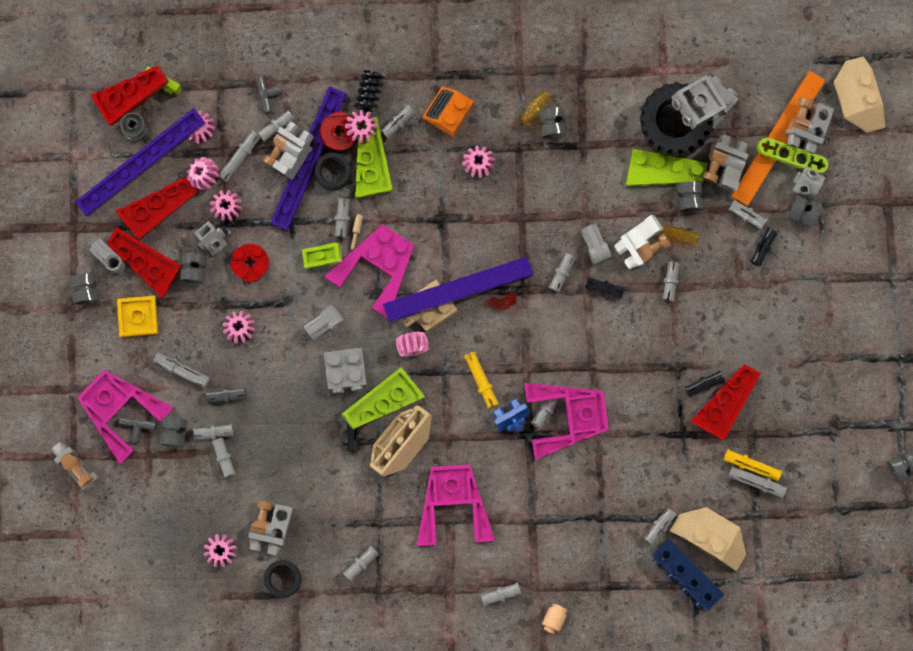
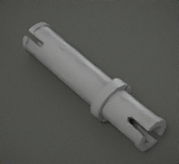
M251 130L250 134L243 143L238 145L237 151L219 173L221 179L226 183L246 156L252 153L251 150L261 139L257 133Z
M160 352L156 354L153 360L154 364L167 369L169 373L173 372L202 388H205L209 382L210 377Z
M732 466L728 478L761 489L764 493L769 492L781 498L784 497L787 486L775 483L770 478L765 479Z

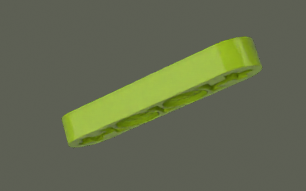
M771 138L761 139L756 146L757 152L760 155L803 170L807 167L821 174L828 168V161L823 156ZM767 142L768 147L774 148L775 145H777V147L775 150L768 149L764 151V147H762V144H765ZM780 148L787 149L788 156L786 158L780 157ZM798 154L805 156L806 162L804 164L797 162ZM810 160L814 163L821 161L820 164L823 168L817 169V165L810 164L808 167Z

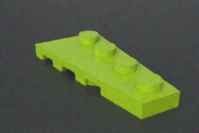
M377 117L371 123L378 125L377 129H371L376 133L375 136L368 133L370 141H367L364 136L362 143L359 142L360 137H358L356 199L393 191ZM365 123L358 124V130L366 129L364 127Z
M633 149L626 187L633 185L648 186L652 184L668 185L690 181L704 183L702 177L704 172H706L708 163Z
M401 367L341 415L352 429H356L425 398V396Z

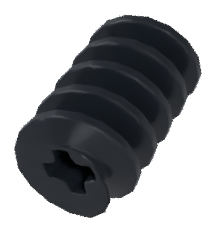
M363 70L364 74L361 75L363 81L359 82L361 88L357 91L359 95L356 96L357 102L354 104V107L365 112H373L372 108H378L374 101H380V98L375 95L382 93L381 90L377 89V87L383 86V83L379 82V80L385 79V76L375 71Z

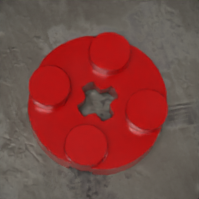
M335 112L322 121L320 137L327 148L341 151L349 148L355 142L352 140L354 133L348 136L347 132L351 129L345 128V124H352L347 121V117H350L348 114ZM337 126H339V128L344 131V133L340 135L341 137L334 133V130L337 129Z
M244 244L234 250L231 258V268L239 279L245 282H256L261 280L269 269V257L261 246ZM248 258L255 260V263L252 265V268H249L248 265H245V262L248 261Z

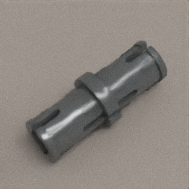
M245 386L231 389L224 387L223 390L207 391V402L225 401L227 403L230 400L246 399Z

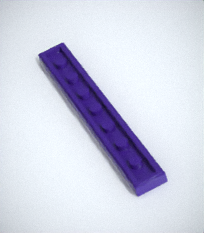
M329 86L309 132L314 136L309 145L313 149L310 153L308 152L305 161L293 180L289 178L270 222L271 225L289 231L314 173L316 163L320 159L325 147L320 137L322 121L330 114L340 112L347 93Z
M195 108L191 109L75 202L85 216L89 217L203 127L206 122Z
M527 257L383 303V308L389 323L531 277L533 272Z

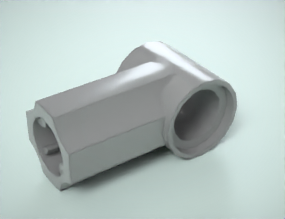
M596 224L581 230L588 247V254L594 265L612 258L608 245L603 241Z
M102 239L95 241L91 245L89 251L111 273L121 274L124 271L125 262ZM119 260L118 266L111 268L112 262Z
M334 305L324 309L319 314L320 316L304 326L313 341L328 330H333L344 322L343 317Z

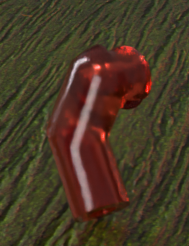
M508 293L503 299L491 296L489 306L507 310L516 304L517 296L515 293Z

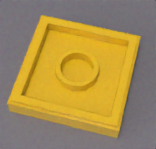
M156 296L117 299L120 338L158 334Z

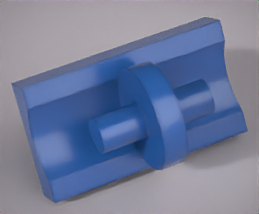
M515 399L509 403L510 412L505 414L502 408L493 412L494 421L500 432L508 429L510 432L515 428L518 433L521 432L520 425L526 423L525 418L530 416L525 403L522 404L518 399Z

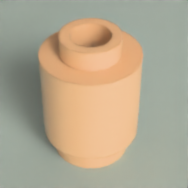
M557 604L549 607L542 622V625L545 626L544 630L551 634L560 632L567 617V609Z

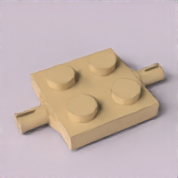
M435 280L423 289H421L420 291L438 286L440 284L437 280ZM449 303L412 315L402 322L406 328L417 322L427 333L457 313L458 310L453 303Z

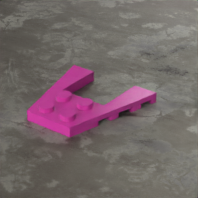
M382 224L324 277L341 288L361 257L392 276V279L372 309L387 318L383 303L396 300L414 249V244Z
M103 370L77 398L119 464H122L134 450L106 425L132 396L160 422L174 408L110 372Z
M524 383L527 403L565 397L570 434L533 439L532 445L535 460L609 430L604 391Z
M470 464L431 467L417 546L437 545L434 506L473 503L475 542L495 541Z

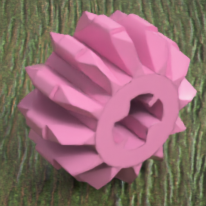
M360 110L359 116L356 112H352L354 119L347 117V121L352 124H345V128L351 129L347 132L348 136L354 133L353 141L356 140L357 136L360 137V143L363 142L364 136L367 141H370L368 133L375 136L376 133L371 129H377L378 125L371 124L376 118L368 119L371 114L370 112L363 116V110ZM363 122L365 123L364 127H366V129L362 128L360 131L358 130V126H356V124H361Z
M198 111L206 124L188 138L189 141L195 139L197 144L200 143L201 138L204 142H207L206 136L212 138L213 135L210 131H215V126L212 125L214 120L209 119L208 113L202 115V111Z
M478 145L475 146V151L469 148V154H464L463 156L466 159L462 162L463 166H468L465 172L472 171L471 177L478 173V177L482 178V172L488 176V169L493 170L494 168L490 164L495 162V158L490 157L492 152L488 151L485 153V146L482 147L481 151H479ZM479 158V161L482 159V164L479 165L478 163L476 165L475 159Z
M201 157L200 160L195 159V164H190L191 169L187 170L189 174L187 179L193 187L205 190V188L211 189L212 183L217 184L215 178L220 177L217 173L219 168L213 160Z
M220 190L221 196L218 197L214 194L213 198L216 201H210V205L213 206L210 211L215 213V219L221 217V221L225 222L226 217H228L229 221L232 222L231 216L234 215L238 218L239 215L236 211H242V207L238 206L242 201L237 199L238 195L236 193L231 195V191L227 190L226 195H224L223 191ZM227 203L229 209L225 210L223 204Z
M234 311L232 312L234 318L226 316L229 323H223V326L227 327V329L223 330V333L229 334L227 337L229 341L234 338V342L237 344L239 338H241V341L245 343L244 337L247 336L251 339L252 336L249 332H255V328L250 327L255 322L254 320L249 321L251 318L249 314L244 317V312L240 311L239 316H237ZM239 323H241L243 329L241 328L239 329V331H237V329L234 327L238 326Z
M424 332L406 333L396 339L397 351L402 357L423 354L429 350L428 339Z
M218 534L215 535V542L209 538L208 541L212 545H204V548L210 549L209 552L204 553V556L211 555L207 562L211 563L215 560L214 567L219 565V561L222 567L226 565L225 560L231 564L232 560L229 557H236V554L231 553V550L237 549L236 546H230L233 540L229 539L226 542L227 536L223 535L220 541ZM219 546L225 549V553L222 552V556L216 553V549L218 550L217 547Z

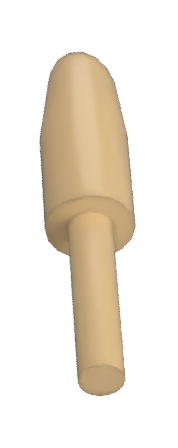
M357 214L352 230L354 235L350 248L352 250L355 248L357 234L360 233L362 225L361 214Z

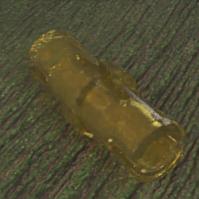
M541 90L538 96L529 102L527 109L519 117V120L528 126L537 114H540L544 105L551 99V95L547 91Z
M665 224L662 225L664 230L661 231L660 235L665 233L669 238L677 239V242L685 241L698 244L699 232L685 230L684 227L676 228Z

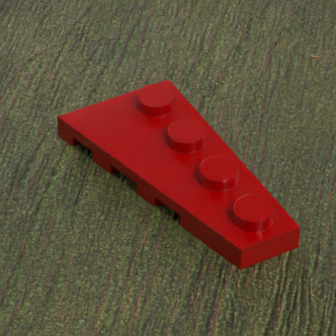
M155 66L137 74L133 78L125 79L117 85L109 86L101 92H95L91 96L108 125L113 126L125 114L133 111L168 84L169 81L161 67Z
M184 177L155 193L153 192L138 201L130 203L126 207L115 210V212L134 235L141 240L194 197L198 191Z
M116 227L107 245L164 299L182 265Z
M744 364L690 422L724 441L761 373Z

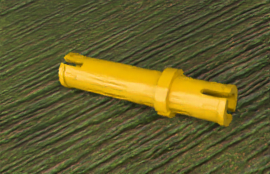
M476 352L469 353L470 355L467 354L464 358L479 387L478 392L482 394L487 408H493V405L497 406L499 404L493 393V386L489 384L476 356Z
M727 449L723 461L737 465L739 469H747L776 482L779 481L782 470L748 458L746 454L741 455Z

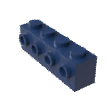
M667 539L651 555L654 558L652 562L659 569L663 567L668 572L666 576L673 583L677 582L681 586L680 590L685 596L688 597L690 595L695 600L694 605L700 611L703 609L706 612L709 611L725 595L670 539Z

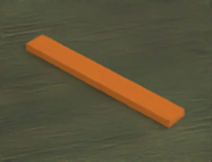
M809 70L768 138L787 143L788 135L785 132L788 129L789 122L796 118L800 109L797 104L799 98H807L813 101L826 81L825 79ZM767 142L762 146L764 147V151L768 149L775 150L777 147V145H775L774 148H770L767 146ZM758 153L740 181L738 190L734 191L731 198L747 207L776 160Z

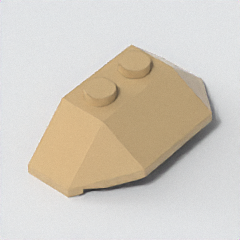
M864 56L845 61L834 81L844 119L861 128L866 133L884 129V108L872 68Z
M418 405L413 409L398 414L374 443L370 467L383 477L404 470L428 441L432 415Z
M707 507L679 514L669 530L734 571L738 570L746 556L740 527Z

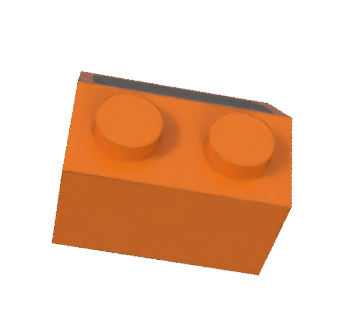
M442 86L422 119L450 136L455 137L473 109L474 101L456 90Z

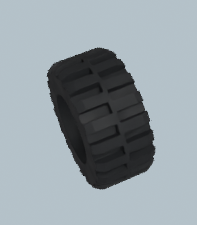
M679 82L664 84L663 87L653 90V93L645 99V104L642 105L640 116L642 133L649 144L662 154L680 157L686 156L689 153L692 154L698 148H701L711 135L714 117L709 118L706 122L682 137L668 136L660 128L659 116L662 109L672 103L673 99L671 97L677 91L690 84H680Z

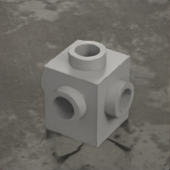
M805 167L802 173L798 172L793 182L796 184L793 191L797 192L800 196L814 200L825 177L818 174L815 170Z
M209 221L194 233L200 240L198 245L205 253L209 251L212 256L222 251L227 245V242L223 239L226 235L219 227L215 229Z

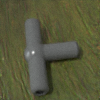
M260 75L256 77L259 89L258 96L261 98L264 113H270L271 107L268 97L280 95L283 91L281 87L266 90L264 77Z
M120 417L118 421L119 425L133 427L131 440L133 443H139L141 428L157 429L156 422L143 421L139 418L129 419Z

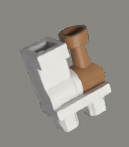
M650 215L645 221L621 236L622 240L615 245L619 254H623L627 250L631 253L632 256L624 260L629 269L645 265L654 258L655 253L662 247L667 249L672 246V242L665 233L658 236V241L651 245L649 244V239L664 230L654 215Z

